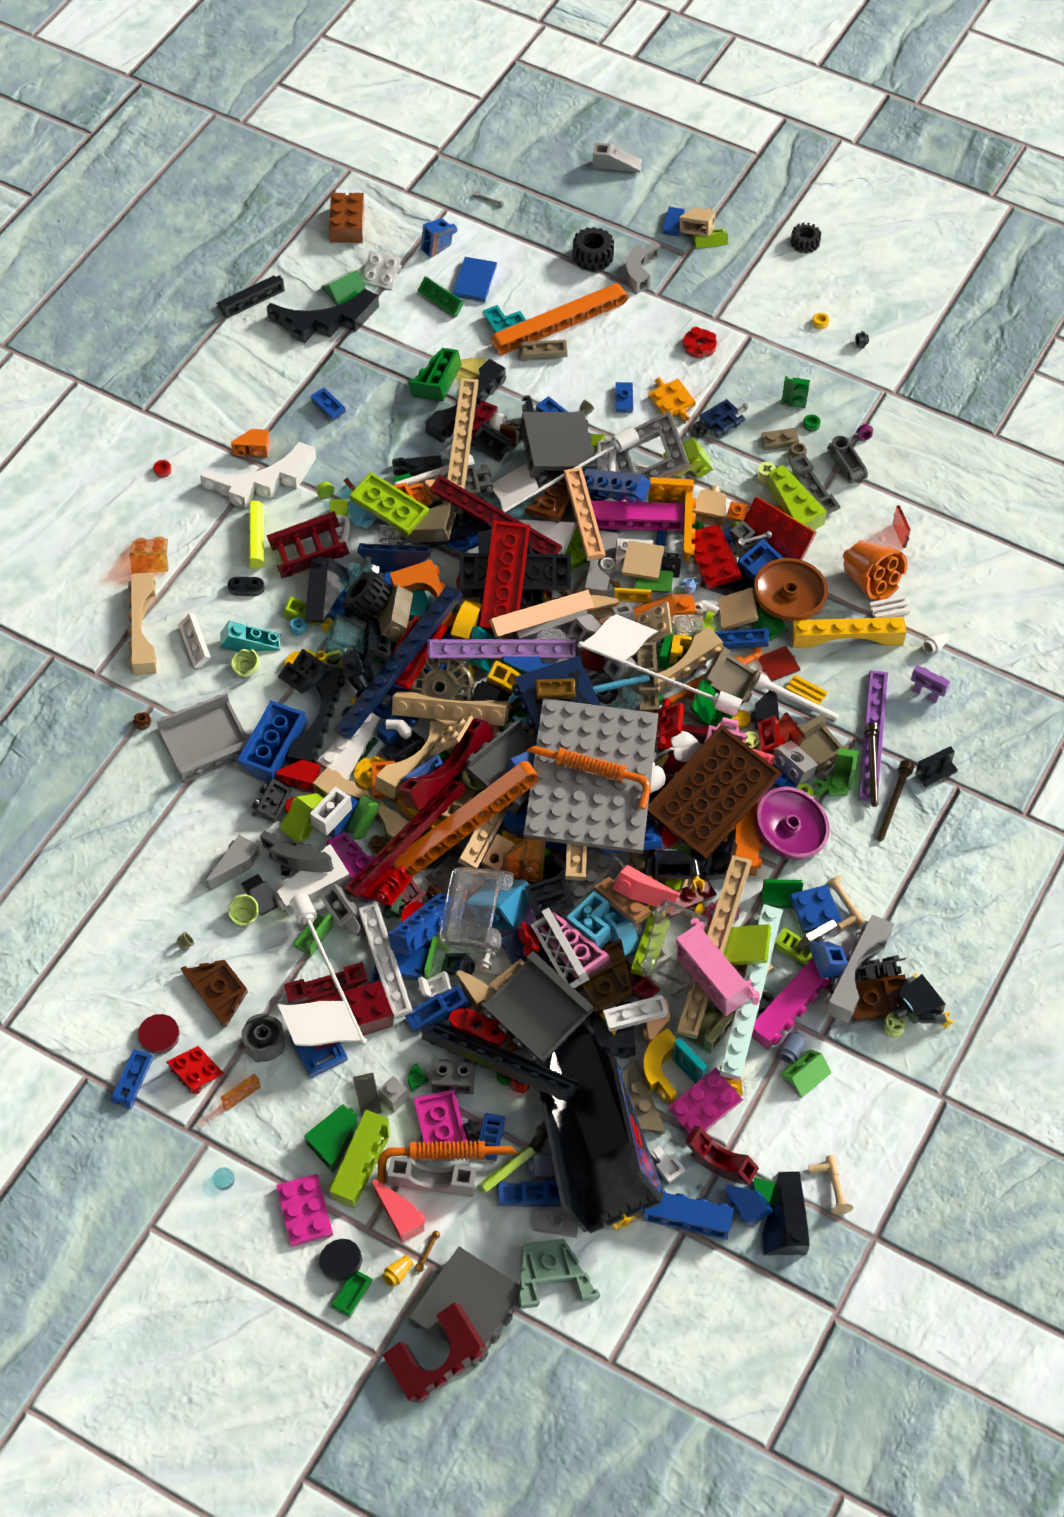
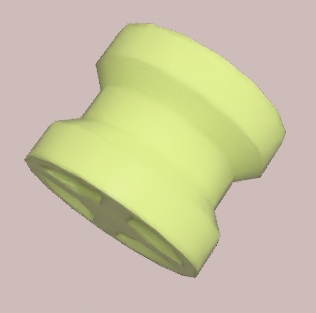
M767 461L759 465L757 474L759 482L767 484L769 472L776 469L773 463Z
M755 732L744 733L747 734L745 744L747 745L748 743L751 745L749 746L750 748L758 750L760 743L758 734Z
M893 1012L887 1015L883 1026L885 1034L892 1038L900 1037L903 1034L906 1019L904 1017L901 1020H897Z

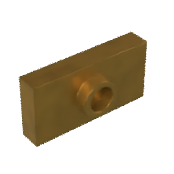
M574 678L536 680L537 700H543V698L575 699Z

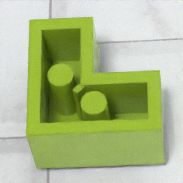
M694 437L682 443L691 468L674 475L675 478L684 475L690 470L698 478L714 470L708 453ZM665 452L663 453L664 459H667V455Z
M318 793L296 797L291 803L288 814L282 820L283 824L280 830L296 842L308 840L314 829L311 824L310 813L324 797Z

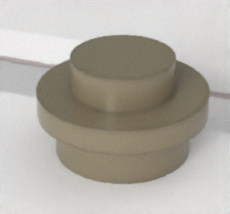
M794 443L789 449V454L792 458L804 453L805 455L807 454V449L802 443Z

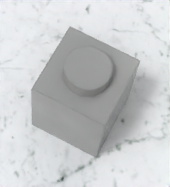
M394 1076L378 1089L379 1100L393 1113L409 1099L408 1089Z

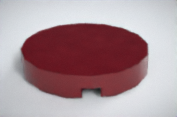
M154 1014L141 1023L138 1030V1039L146 1051L163 1054L172 1050L177 1045L180 1034L179 1026L168 1015Z

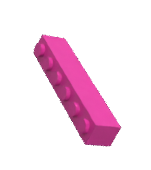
M591 501L598 529L683 532L684 503Z
M813 957L755 1021L751 1037L766 1049H769L772 1045L776 1046L782 1039V1034L785 1030L787 1032L790 1031L795 1024L794 1020L798 1016L801 1018L807 1011L809 1003H815L820 996L819 992L822 989L826 990L828 985L831 984L832 978H820Z

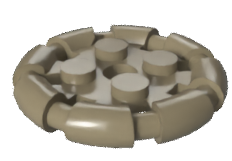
M426 659L424 667L421 669L410 689H407V692L419 693L433 698L471 701L473 698L471 694L472 689H474V680L470 670L466 669V664L460 659ZM442 663L447 664L446 670L441 669ZM430 667L431 671L426 674L424 670ZM459 671L461 676L456 678L454 673ZM417 682H423L422 688H416ZM438 683H444V691L440 693L436 692V685ZM459 687H464V688H465L464 694H459V693H460V688H459Z

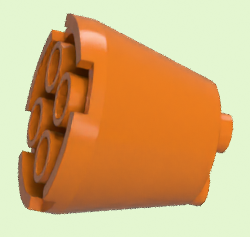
M860 540L843 553L845 572L867 597L874 600H884L893 595L899 588L897 584L902 575L907 572L906 556L895 548Z

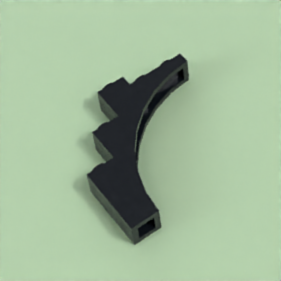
M364 288L358 295L347 302L331 308L311 311L288 309L270 302L266 306L267 316L272 322L290 329L291 337L295 340L306 343L316 331L331 338L342 325L356 332L379 308V296Z

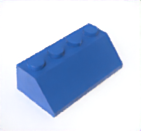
M270 701L237 762L259 780L269 782L272 778L277 780L276 772L284 768L293 740L301 736L307 726L305 712Z

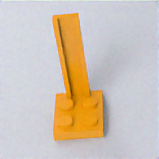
M650 477L651 484L648 502L684 503L683 561L690 562V557L694 555L695 544H691V540L695 539V529H692V524H695L696 513H692V509L696 508V498H693L694 480Z

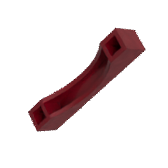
M473 718L460 742L456 744L449 758L439 768L424 776L409 777L397 789L407 808L418 811L424 808L433 797L438 795L440 790L449 784L458 773L464 770L467 764L466 759L470 754H476L485 742L489 743L492 741L494 735L486 720Z

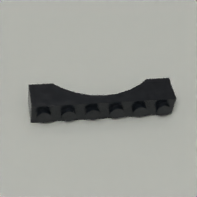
M490 358L479 368L475 410L482 400L485 401L489 396L493 395L495 390L506 381V368ZM457 405L436 411L425 422L426 433L442 443L447 438H450L454 432Z
M328 665V670L316 683L317 691L321 697L320 710L310 728L293 740L287 756L289 765L300 760L317 763L318 750L322 749L324 743V733H327L329 730V719L334 716L335 702H338L340 699V688L345 685L346 677L343 676V668Z

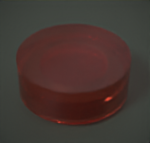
M511 1078L510 1087L514 1092L525 1093L530 1088V1086L521 1084L515 1079Z

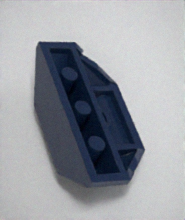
M359 543L357 553L364 560L366 557H370L369 565L375 571H380L381 573L394 572L422 563L430 557L432 547L366 543Z

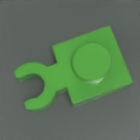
M845 775L826 776L825 781L820 779L813 781V787H820V789H815L814 794L816 796H820L824 792H828V797L848 795Z

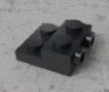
M734 840L723 841L707 860L691 849V856L697 859L699 864L700 879H725L732 855L735 856L737 843Z

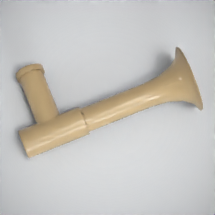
M837 875L825 885H828L838 894L851 917L840 923L838 922L837 927L842 931L856 922L858 927L861 928L865 920L843 890L840 883L842 875Z
M826 1156L825 1164L808 1165L810 1175L829 1172L836 1199V1205L832 1208L831 1212L835 1215H842L852 1211L853 1205L847 1204L843 1196L835 1156Z

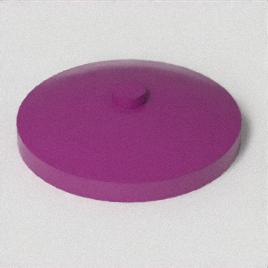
M793 787L775 788L763 796L755 809L754 820L759 837L771 851L783 858L790 860L812 858L823 849L828 841L830 833L828 817L819 802L803 790Z

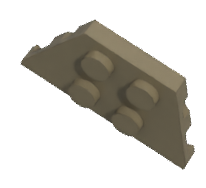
M635 1060L622 1072V1076L642 1132L653 1131L661 1135L665 1134V1129L638 1062Z

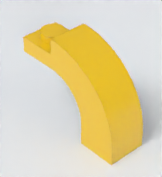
M466 600L462 604L452 628L451 636L453 639H471L472 628L477 627L478 622L481 621L483 604Z
M669 1028L658 1034L650 1042L645 1052L643 1077L649 1092L652 1093L656 1090L660 1099L665 1100L668 1105L675 1102L677 1092L666 1079L661 1068L664 1062L672 1057L674 1041L677 1040Z

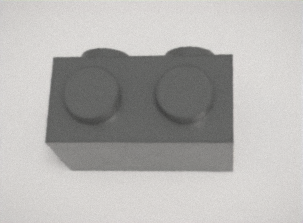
M445 1059L433 1061L432 1093L454 1089L455 1094H474L475 1063L466 1060L459 1062H450Z

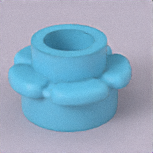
M300 617L292 619L289 630L296 635L306 632L308 628L305 620Z

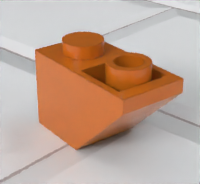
M250 429L231 441L233 455L268 458L270 447L269 430Z

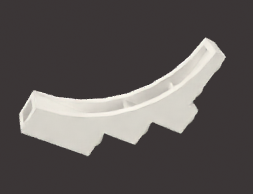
M298 442L294 449L282 460L256 472L226 475L203 470L200 475L202 487L229 496L230 503L247 508L256 493L272 499L281 483L297 489L316 459L315 447Z

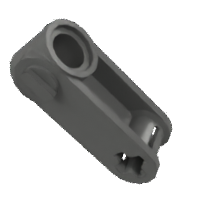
M841 435L834 437L832 442L828 444L827 450L848 483L852 484L855 480L861 478L866 479L868 477L867 469L849 442V439Z

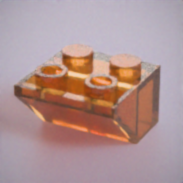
M525 839L503 854V877L513 880L526 879L531 882L543 881L546 841Z

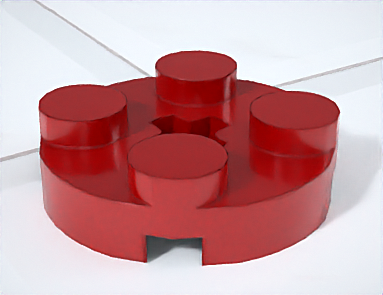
M692 327L691 331H688L683 337L685 352L693 358L699 359L706 355L709 357L716 350V334L709 330Z

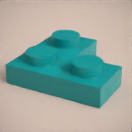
M498 305L482 310L483 317L494 334L526 321L521 311L505 316Z

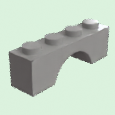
M599 530L605 558H615L618 533ZM602 559L588 561L590 565H586L585 576H587V580H583L582 591L589 590L590 595H608L610 576L603 573L599 568V563Z
M591 614L576 617L568 632L578 643L580 641L584 642L593 636L602 625ZM603 656L606 661L603 670L614 681L630 678L635 668ZM631 657L626 660L627 662L638 665Z
M391 1156L387 1175L388 1184L390 1186L473 1197L476 1167L454 1165L450 1168L438 1169L423 1166L411 1158Z

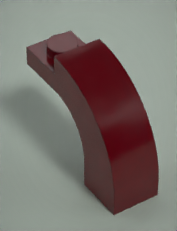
M694 1126L685 1141V1144L692 1150L690 1155L698 1163L711 1172L732 1182L750 1185L759 1169L748 1155L734 1153L718 1145L701 1126Z

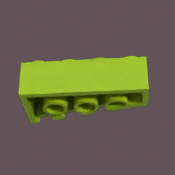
M784 465L769 472L767 487L775 502L781 505L784 513L813 530L825 524L827 511Z
M365 1109L344 1160L341 1161L338 1167L336 1178H333L330 1182L328 1190L332 1200L353 1209L355 1208L378 1162V1157L391 1136L388 1118Z

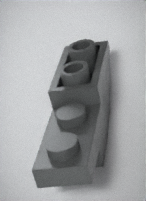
M265 830L260 835L263 847L271 852L275 862L283 866L308 872H331L334 869L330 855L316 850L311 844L299 841L294 845L289 841L285 842L280 839L278 835L270 834Z

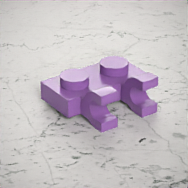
M916 665L913 669L911 681L915 682L913 692L920 695L922 688L925 687L932 691L930 700L937 703L940 695L945 697L950 685L949 680L919 665Z

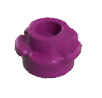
M868 424L861 425L856 430L857 437L864 441L869 440L873 436V427Z

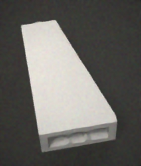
M331 844L326 846L321 852H326L332 858L333 871L308 872L300 870L277 891L278 899L276 903L281 911L285 910L288 916L294 913L290 905V900L294 896L302 893L307 894L311 903L320 900V896L333 884L343 888L350 881L349 872Z

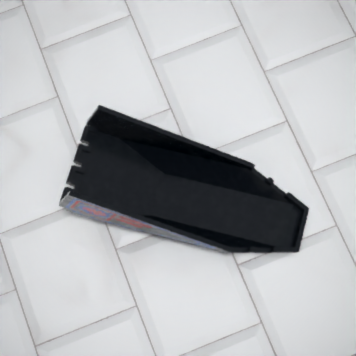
M585 1019L548 1058L547 1068L581 1082L579 1090H575V1093L566 1101L558 1100L545 1092H540L561 1206L583 1232L589 1231L592 1234L605 1228L604 1222H606L607 1226L624 1220L623 1214L629 1218L643 1212V1206L646 1209H650L661 1204L664 1194L617 1059Z

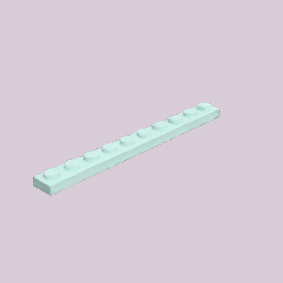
M763 904L758 925L769 924L771 927L768 962L748 964L744 977L745 981L751 980L754 989L760 993L759 1004L783 911L782 909ZM751 1000L736 1009L720 1071L721 1076L740 1081L759 1008V1004L753 1005Z

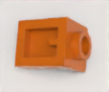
M731 501L727 518L735 521H744L748 512V505Z

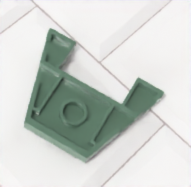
M564 1239L529 1242L522 1245L519 1309L538 1307L540 1301L535 1285L574 1281L580 1302L598 1300L601 1296L598 1289H594L590 1283L591 1279L588 1274L584 1273L578 1265V1259Z

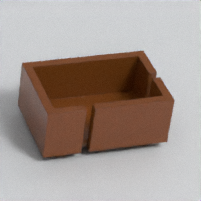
M331 193L330 243H363L364 193H349V195H346V193Z

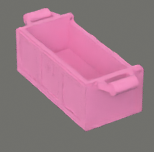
M693 918L691 920V929L676 938V958L724 1016L729 1015L749 1000H751L753 1005L759 1004L760 993L754 989L752 981H745L706 935L704 923H699L697 918Z

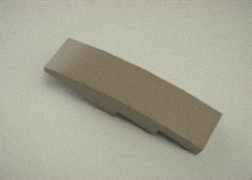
M656 642L644 643L637 651L638 666L657 673ZM638 670V676L647 674ZM649 674L650 681L639 683L640 711L653 713L659 710L658 678Z

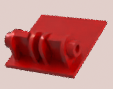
M401 865L395 869L387 868L380 875L379 879L374 881L366 889L365 893L360 896L392 906L413 876L406 874V869Z
M199 1046L166 1062L170 1067L171 1073H174L178 1080L182 1081L183 1085H187L186 1087L190 1090V1093L195 1095L201 1092V1086L224 1075V1072Z

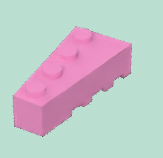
M555 912L552 913L588 976L612 964L609 954L598 948L596 944L584 937ZM535 917L532 918L534 923L538 921ZM547 922L537 929L540 933L548 934L550 925ZM550 939L549 946L552 950H557L559 941ZM559 955L560 961L566 967L568 957ZM570 972L575 980L579 979L577 973Z

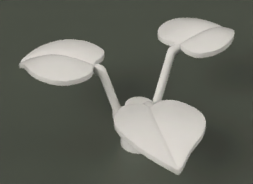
M682 731L681 734L671 738L672 747L658 754L654 751L650 793L662 788L666 780L663 769L659 766H654L656 759L670 751H674V758L677 761L688 762L701 747V744L693 735Z

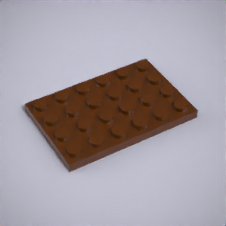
M720 725L648 805L647 813L703 859L707 860L778 780L782 772L724 726Z

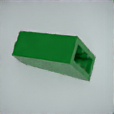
M344 1104L304 1135L305 1144L332 1173L336 1171L358 1127L357 1114L352 1108L347 1109Z

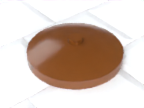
M780 558L765 564L759 570L754 582V595L760 607L775 618L785 621L807 620L818 614L824 607L828 595V586L822 573L810 563L795 558Z

